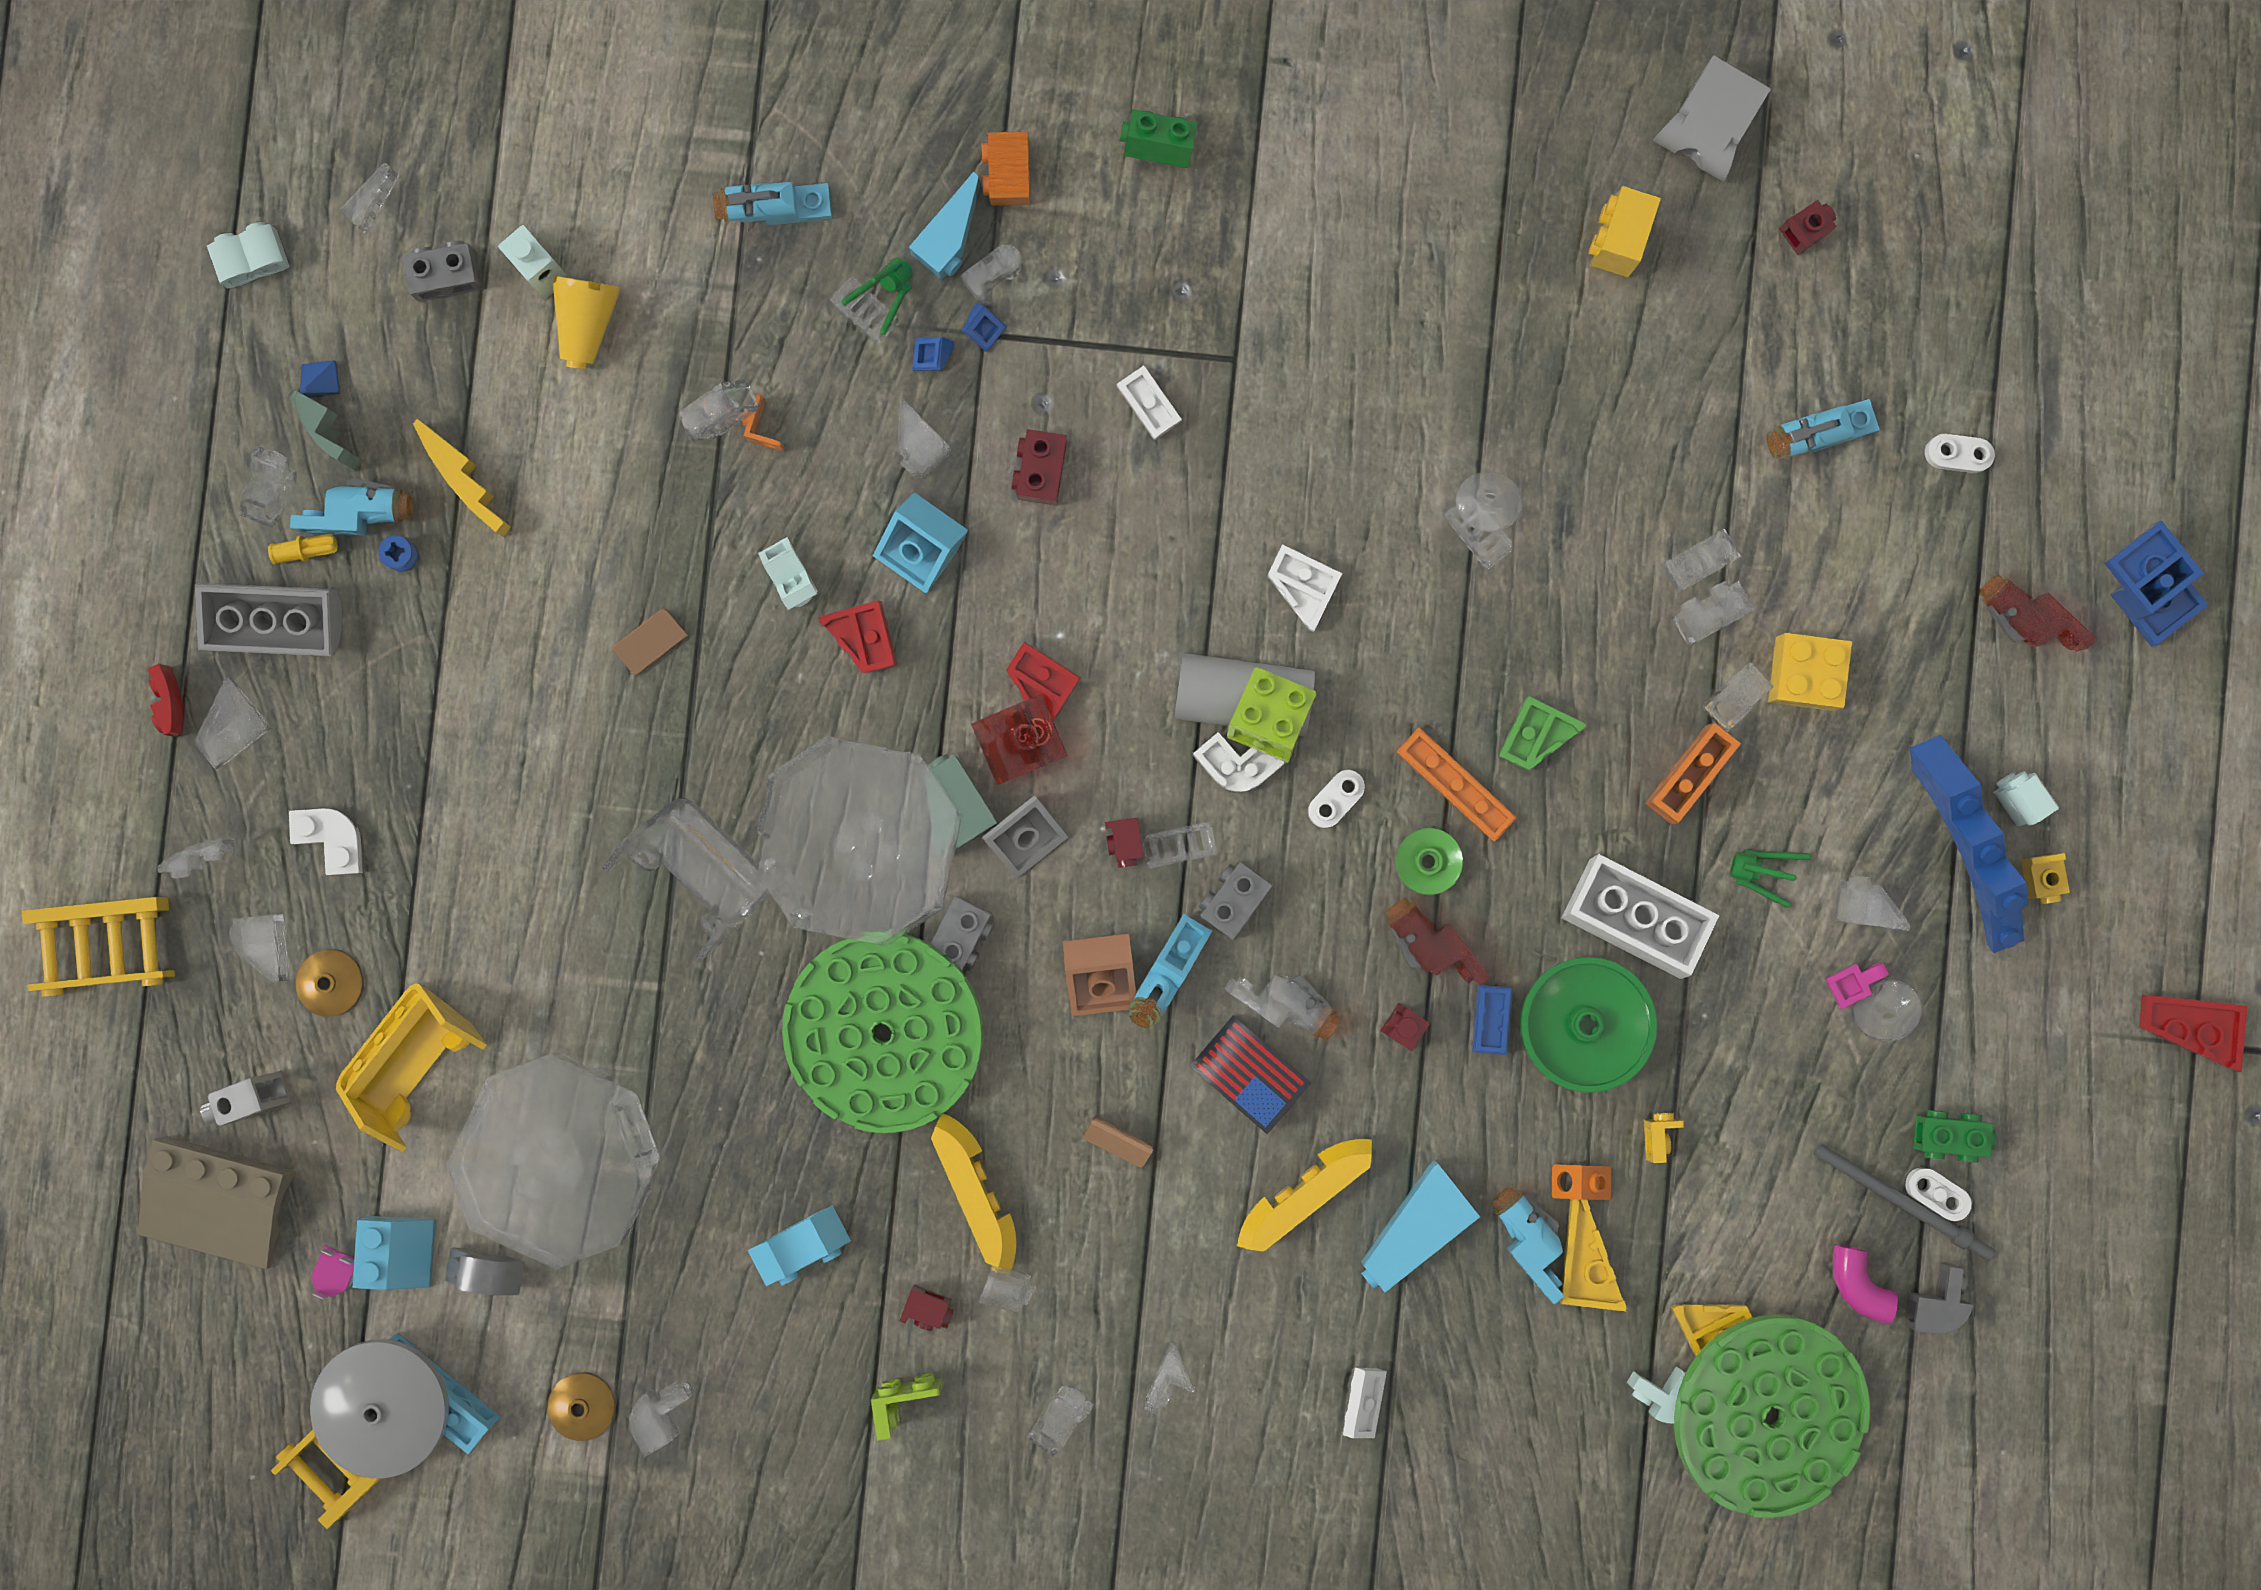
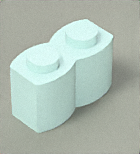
M264 222L248 225L246 231L239 235H234L233 233L221 234L214 238L215 242L207 245L218 280L227 289L244 285L257 278L269 276L290 267L277 230L271 224H265Z
M2025 771L2017 775L2011 773L1996 783L1999 788L1993 793L2016 826L2036 824L2059 809L2058 804L2036 773L2029 775Z

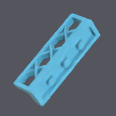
M398 1333L388 1339L402 1342L417 1349ZM430 1360L444 1381L449 1399V1416L444 1435L469 1454L484 1435L499 1421L501 1416Z

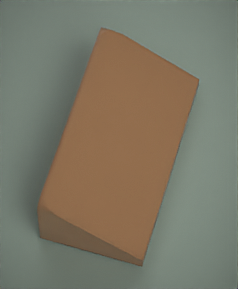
M662 608L611 649L633 675L637 676L688 635L669 610Z
M1097 1116L1093 1117L1084 1134L1085 1140L1141 1168L1145 1165L1153 1151L1152 1144Z

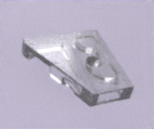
M228 677L223 681L194 743L212 767L219 769L270 730L271 727L234 679Z

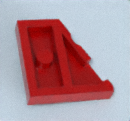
M877 600L818 617L822 626L826 627L835 637L836 642L844 652L851 656L853 662L862 673L868 674L897 666L882 601Z

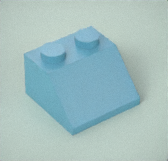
M914 492L894 512L873 557L927 594L957 553L968 530Z
M374 1215L358 1219L352 1288L396 1290L431 1287L436 1219Z

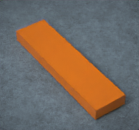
M1420 727L1396 751L1402 759L1492 842H1495L1517 819L1510 810Z

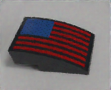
M1234 1015L1190 1064L1191 1068L1266 1134L1273 1129L1311 1084L1310 1081Z

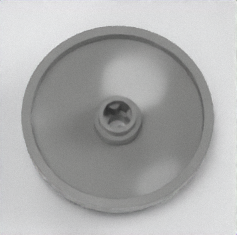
M376 1339L364 1341L347 1348L325 1366L312 1392L310 1415L312 1427L320 1446L337 1465L359 1476L389 1478L412 1470L436 1449L447 1426L449 1399L440 1373L424 1354L402 1342Z

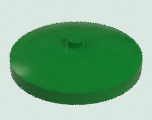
M1582 957L1570 959L1551 967L1534 982L1522 1005L1520 1033L1529 1059L1547 1079L1573 1091L1587 1093L1602 1092L1624 1084L1643 1068L1655 1044L1657 1018L1648 991L1634 974L1623 966L1609 960Z

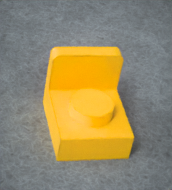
M1654 1113V1119L1644 1120L1646 1160L1652 1163H1667L1666 1154L1671 1152V1140L1669 1134H1665V1129L1684 1128V1120L1674 1118V1113Z

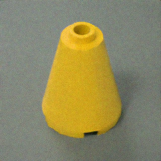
M554 276L553 291L560 359L566 360L567 367L586 369L587 363L594 364L619 298L621 287Z

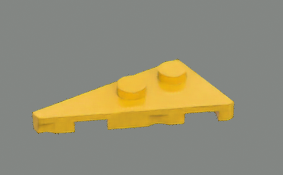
M1570 1199L1562 1273L1563 1285H1561V1292L1564 1297L1559 1302L1565 1305L1626 1312L1627 1306L1621 1296L1602 1238L1590 1212L1588 1200Z

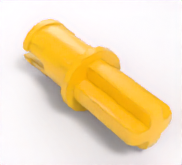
M330 533L308 538L300 535L296 537V540L272 543L268 546L269 558L273 565L300 559L302 562H307L310 557L331 554L338 550L337 539Z

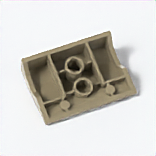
M168 1136L152 1140L143 1172L137 1235L268 1269L279 1233L277 1217L282 1199L296 1171Z

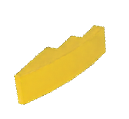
M416 419L413 425L429 457L445 481L473 513L494 532L504 537L511 526L486 507L494 495L469 476L477 465L426 424Z

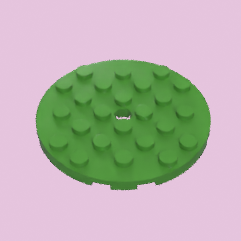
M868 932L854 935L831 945L815 957L804 968L794 983L788 1003L785 1006L782 1027L783 1046L790 1070L799 1087L802 1086L814 1101L813 1104L834 1120L839 1119L855 1126V1129L874 1133H896L923 1126L935 1120L954 1105L965 1092L977 1071L982 1054L984 1034L980 1005L970 982L961 969L947 955L933 945L921 939L895 932ZM879 1023L887 1025L892 1030L890 1040H879L874 1033L875 1026Z
M1774 1314L1749 1318L1725 1329L1706 1344L1695 1357L1682 1380L1674 1412L1675 1440L1680 1458L1690 1477L1698 1487L1714 1501L1733 1512L1749 1514L1756 1518H1777L1799 1513L1828 1497L1832 1493L1830 1489L1837 1484L1843 1475L1847 1478L1861 1455L1858 1450L1863 1434L1868 1433L1870 1400L1868 1388L1861 1367L1854 1355L1847 1350L1836 1336L1821 1326L1790 1315ZM1771 1407L1778 1409V1419L1772 1424H1767L1764 1419H1766Z

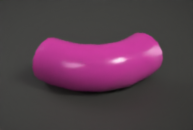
M1834 1244L1833 1278L1842 1298L1858 1314L1879 1323L1891 1324L1897 1311V1293L1876 1286L1870 1280L1867 1273L1868 1251Z

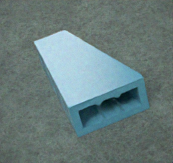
M1435 1160L1428 1165L1361 1261L1366 1268L1361 1274L1373 1289L1380 1286L1385 1293L1480 1218Z

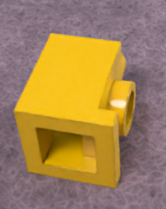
M2065 853L2020 859L2024 880L2027 882L2028 899L2040 898L2041 904L2060 902L2062 901L2061 894L2070 893L2064 860H2066ZM2049 873L2052 881L2051 886L2046 882V876Z

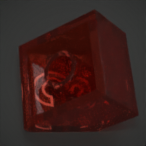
M1042 694L971 724L997 785L1068 756Z

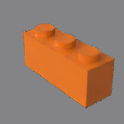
M1717 724L1706 725L1644 804L1668 823H1679L1741 743Z

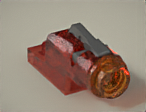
M1999 574L1993 576L1978 592L1983 597L1982 601L1987 605L1989 613L2012 642L2023 640L2030 646L2038 647L2044 645L2057 633L2059 635L2057 639L2064 647L2078 652L2088 649L2097 640L2049 592L2037 596L2031 601V595L2017 587L2008 577L2003 578Z
M1406 897L1384 913L1389 919L1387 923L1391 927L1390 931L1410 967H1422L1423 970L1429 973L1439 975L1458 961L1460 965L1456 970L1468 984L1473 981L1475 985L1480 986L1491 978L1450 924H1444L1435 931L1434 927L1436 925L1419 911L1414 902L1409 903Z

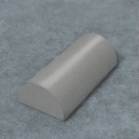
M213 583L195 584L198 650L333 656L338 649L342 631V608L339 595L334 589Z
M1183 653L1174 719L1229 726L1255 667L1314 690L1315 671ZM1311 708L1299 736L1306 737Z

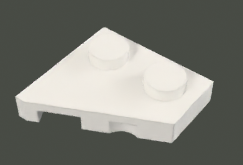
M1282 544L1267 576L1308 630L1314 632L1342 573Z

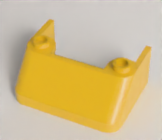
M413 984L403 993L342 1071L336 1083V1091L361 1131L403 1153L407 1147L398 1134V1130L403 1128L411 1117L410 1104L406 1099L445 1048L456 1052L471 1043L484 1050L487 1044L471 1022L420 984Z

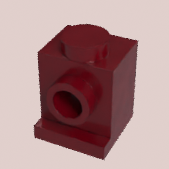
M1816 200L1786 220L1779 230L1796 254L1799 255L1837 227L1834 223L1836 214L1828 204L1821 205ZM1809 218L1814 221L1817 227L1809 224Z
M1138 818L1105 822V829H1112L1113 835L1107 836L1109 856L1116 855L1118 868L1137 866V859L1143 858Z
M1398 1003L1380 1031L1412 1051L1430 1023Z
M913 1285L899 1322L906 1324L908 1318L914 1320L913 1324L924 1330L932 1331L933 1327L947 1329L954 1312L953 1309L948 1308L951 1298Z

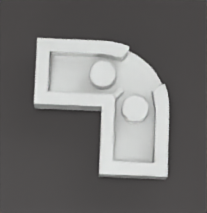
M1219 732L1193 753L1196 760L1217 784L1235 792H1245L1258 787L1286 763L1253 748H1250L1239 757Z
M333 809L289 811L290 844L324 843L326 875L363 873L360 832L358 827H355L346 815Z

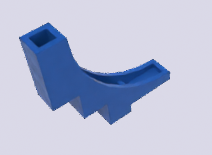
M1941 735L1910 747L1912 771L1939 810L1971 879L1979 903L1988 947L1995 953L2024 941L2022 908L2028 906L2027 882L2006 858L2004 833L1983 808L1981 784Z

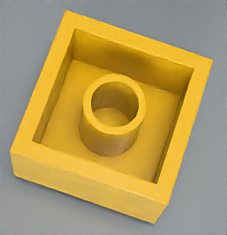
M1625 186L1620 188L1616 196L1611 194L1607 204L1605 203L1598 222L1604 225L1600 226L1597 235H1594L1588 254L1594 255L1590 266L1628 278L1641 262L1661 198Z
M1791 633L1777 636L1775 639L1768 703L1829 711L1843 709L1845 706L1852 641Z

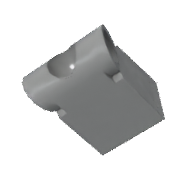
M1713 55L1677 115L1667 123L1652 141L1674 154L1690 157L1701 170L1724 182L1729 173L1737 144L1771 88Z

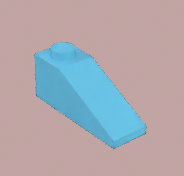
M974 172L909 246L911 255L941 281L947 274L952 276L962 264L961 257L964 253L981 186L979 176Z

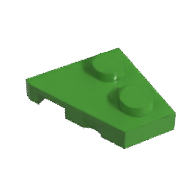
M1527 696L1498 757L1529 771L1570 738L1582 731L1586 724Z

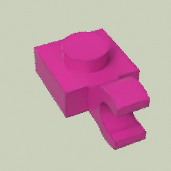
M1883 962L1875 963L1863 971H1860L1857 964H1853L1824 978L1838 1007L1843 1009L1872 995L1868 985L1888 976L1889 973Z

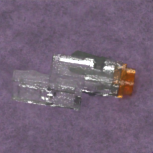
M1273 975L1258 996L1253 994L1257 987L1241 976L1237 981L1230 977L1223 989L1279 1028L1284 1020L1288 1018L1290 1019L1288 1023L1308 1031L1316 1039L1321 1037L1327 1041L1342 1020L1336 1016L1337 1012L1330 1008V1004L1300 975L1291 979L1287 976Z

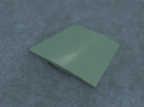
M291 390L289 393L290 401L316 444L337 461L357 471L363 460L335 444L341 432L331 426L338 415L307 396Z

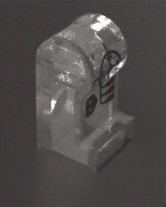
M1011 245L999 246L961 275L962 283L980 305L986 306L993 301L991 290L1002 281L1018 276L1022 268L1021 255L1018 249Z

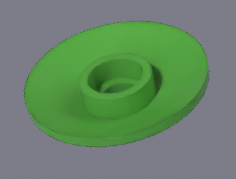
M1423 828L1412 832L1401 842L1396 854V869L1402 882L1414 892L1424 895L1439 894L1448 890L1458 880L1463 867L1462 852L1458 843L1448 833L1435 828ZM1426 855L1431 856L1434 860L1431 868H1425L1422 865V859Z

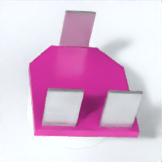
M327 1245L321 1250L322 1253L311 1275L314 1288L317 1290L312 1295L320 1299H325L329 1296L333 1297L345 1291L353 1282L354 1257Z

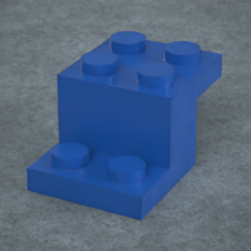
M2162 520L2156 522L2104 563L2122 585L2110 595L2151 647L2157 646L2208 606L2207 602L2192 585L2204 573Z

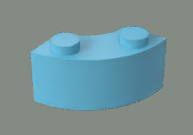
M832 1205L788 1227L747 1251L766 1286L777 1281L783 1286L798 1278L799 1274L797 1271L821 1258L826 1263L841 1255L842 1252L839 1248L851 1240Z

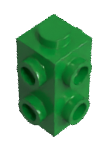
M1132 109L1130 121H1123L1119 141L1125 142L1123 156L1188 169L1194 146L1197 122L1181 117H1170L1155 114L1151 111Z
M1928 1110L1927 1116L1916 1115L1913 1148L1924 1151V1157L1945 1159V1153L1957 1154L1958 1161L1978 1163L1979 1157L1991 1158V1150L1995 1149L1997 1136L1995 1130H1993V1124L1982 1121V1115L1961 1113V1119L1948 1118L1949 1112Z

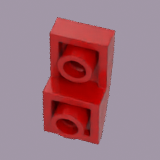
M157 664L147 669L151 677L149 680L150 688L158 698L161 697V700L150 705L154 713L151 719L155 728L160 733L166 736L178 737L183 732V705L180 689L171 666Z

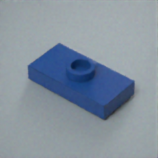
M1477 985L1472 1052L1507 1055L1512 988Z

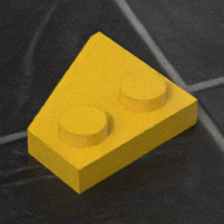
M1674 1304L1670 1306L1695 1357L1706 1344L1725 1329L1741 1321L1753 1318L1746 1305Z

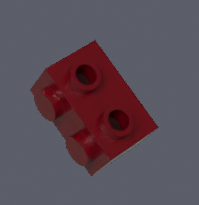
M1027 429L1026 438H1019L1017 457L1022 458L1020 471L1014 470L1011 488L1017 491L1018 500L1057 506L1067 446V435Z

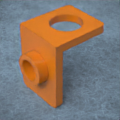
M756 394L752 408L747 407L742 424L746 427L743 436L748 442L784 452L785 446L782 442L756 434L766 402L761 394Z
M1554 1164L1552 1166V1197L1577 1200H1610L1611 1167ZM1565 1172H1568L1572 1177V1187L1567 1192L1562 1189L1560 1184L1561 1176Z

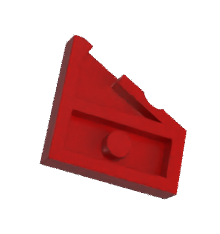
M1023 642L1006 669L1011 680L1020 690L1022 698L1025 702H1028L1035 717L1045 720L1049 726L1052 725L1081 679L1080 676L1027 642ZM1038 720L1039 725H1041L1044 731L1047 732L1048 726L1046 725V723H1044L1041 720Z

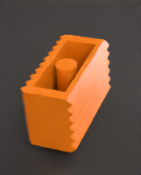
M1028 132L988 133V143H982V162L989 163V175H983V196H989L991 206L1030 205Z

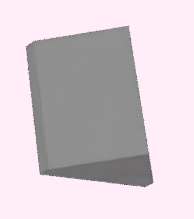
M1034 795L982 838L1017 879L1065 841L1068 836Z

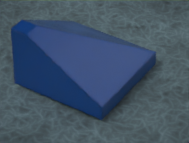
M976 303L967 318L962 332L985 352H988L1007 326L984 305Z
M944 337L915 338L912 370L942 371L954 349L955 342Z
M336 361L302 364L301 394L308 398L340 394Z

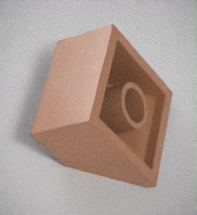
M1129 934L1063 941L1065 973L1072 1016L1132 1009L1131 1002L1136 995Z

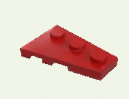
M2142 995L2140 1029L2235 1072L2242 1073L2247 1016L2246 1005Z

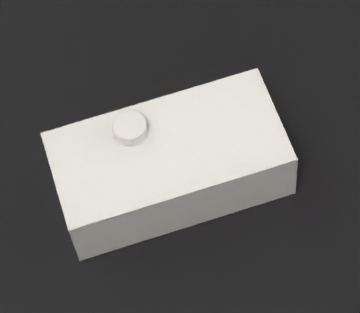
M1600 854L1589 859L1562 916V919L1679 979L1692 975L1719 918V915Z

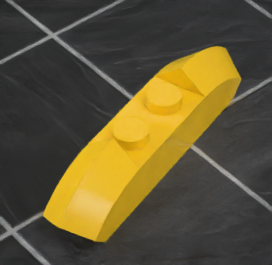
M943 1113L940 1115L931 1137L933 1145L985 1262L998 1268L1012 1270L1016 1254V1232L1010 1213L998 1217L997 1211L1001 1210L998 1199L993 1191L988 1193L983 1181L987 1179V1175L980 1160L974 1162L972 1158L982 1152L977 1140L960 1122Z
M1356 1139L1344 1141L1319 1153L1318 1156L1323 1161V1166L1319 1168L1315 1164L1301 1175L1303 1181L1293 1189L1289 1185L1274 1197L1277 1201L1275 1204L1271 1205L1264 1197L1254 1206L1243 1223L1237 1246L1264 1252L1370 1168L1372 1140Z

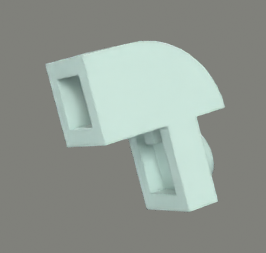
M788 537L758 553L787 610L807 604L812 596L817 594L818 591Z
M1676 1366L1661 1389L1633 1371L1627 1381L1634 1389L1632 1395L1648 1406L1653 1401L1654 1403L1648 1412L1661 1422L1674 1424L1675 1403L1686 1372Z

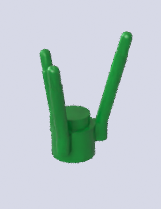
M897 257L893 258L879 273L841 301L842 305L849 304L878 283L886 291H898L880 330L881 335H886L905 295L912 289L908 283L913 276L912 268L905 260Z
M1744 849L1743 853L1736 851L1730 868V877L1737 878V885L1747 887L1786 908H1790L1791 903L1751 880H1758L1760 874L1795 881L1797 879L1796 875L1763 867V861L1757 859L1810 860L1812 856L1809 853L1761 852Z

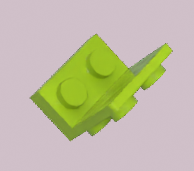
M1255 667L1230 721L1227 738L1289 763L1296 740L1315 699L1316 691Z
M927 1373L915 1376L914 1382L901 1383V1379L881 1382V1387L876 1388L871 1398L877 1441L891 1439L895 1428H898V1421H901L898 1402L940 1395L944 1385L943 1377L935 1378L934 1373Z

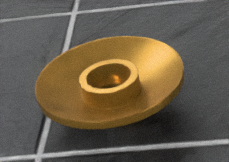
M322 950L310 955L301 964L296 976V992L301 1003L309 1011L321 1016H337L347 1012L357 1003L363 989V976L360 967L352 957L338 950ZM324 977H327L331 982L327 990L321 987V980Z
M590 1373L571 1374L559 1381L551 1391L547 1407L548 1416L553 1427L562 1436L575 1441L591 1440L602 1434L611 1424L615 1414L614 1395L608 1384L596 1375ZM579 1403L583 1405L584 1413L582 1415L574 1412V1404Z

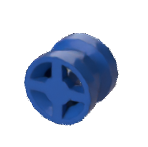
M389 536L379 546L378 555L381 562L396 571H408L418 561L416 546L403 537Z

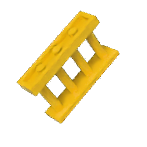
M151 897L22 911L23 924H36V930H40L44 983L29 984L28 991L41 990L42 997L64 995L63 988L142 980L143 987L163 985V978L175 977L174 970L159 971L154 918H158L157 912L169 910L168 897ZM136 914V920H140L145 973L125 975L121 929L124 915ZM103 917V923H107L111 976L92 978L88 925H91V918ZM69 921L70 927L74 929L77 980L59 981L54 929L58 928L57 922Z
M314 1430L296 1446L290 1443L276 1456L279 1463L271 1470L274 1475H277L289 1466L324 1502L322 1507L326 1512L318 1521L326 1529L330 1528L381 1479L359 1476L337 1465L320 1446ZM313 1442L349 1479L347 1483L351 1487L343 1495L339 1492L335 1494L299 1456Z

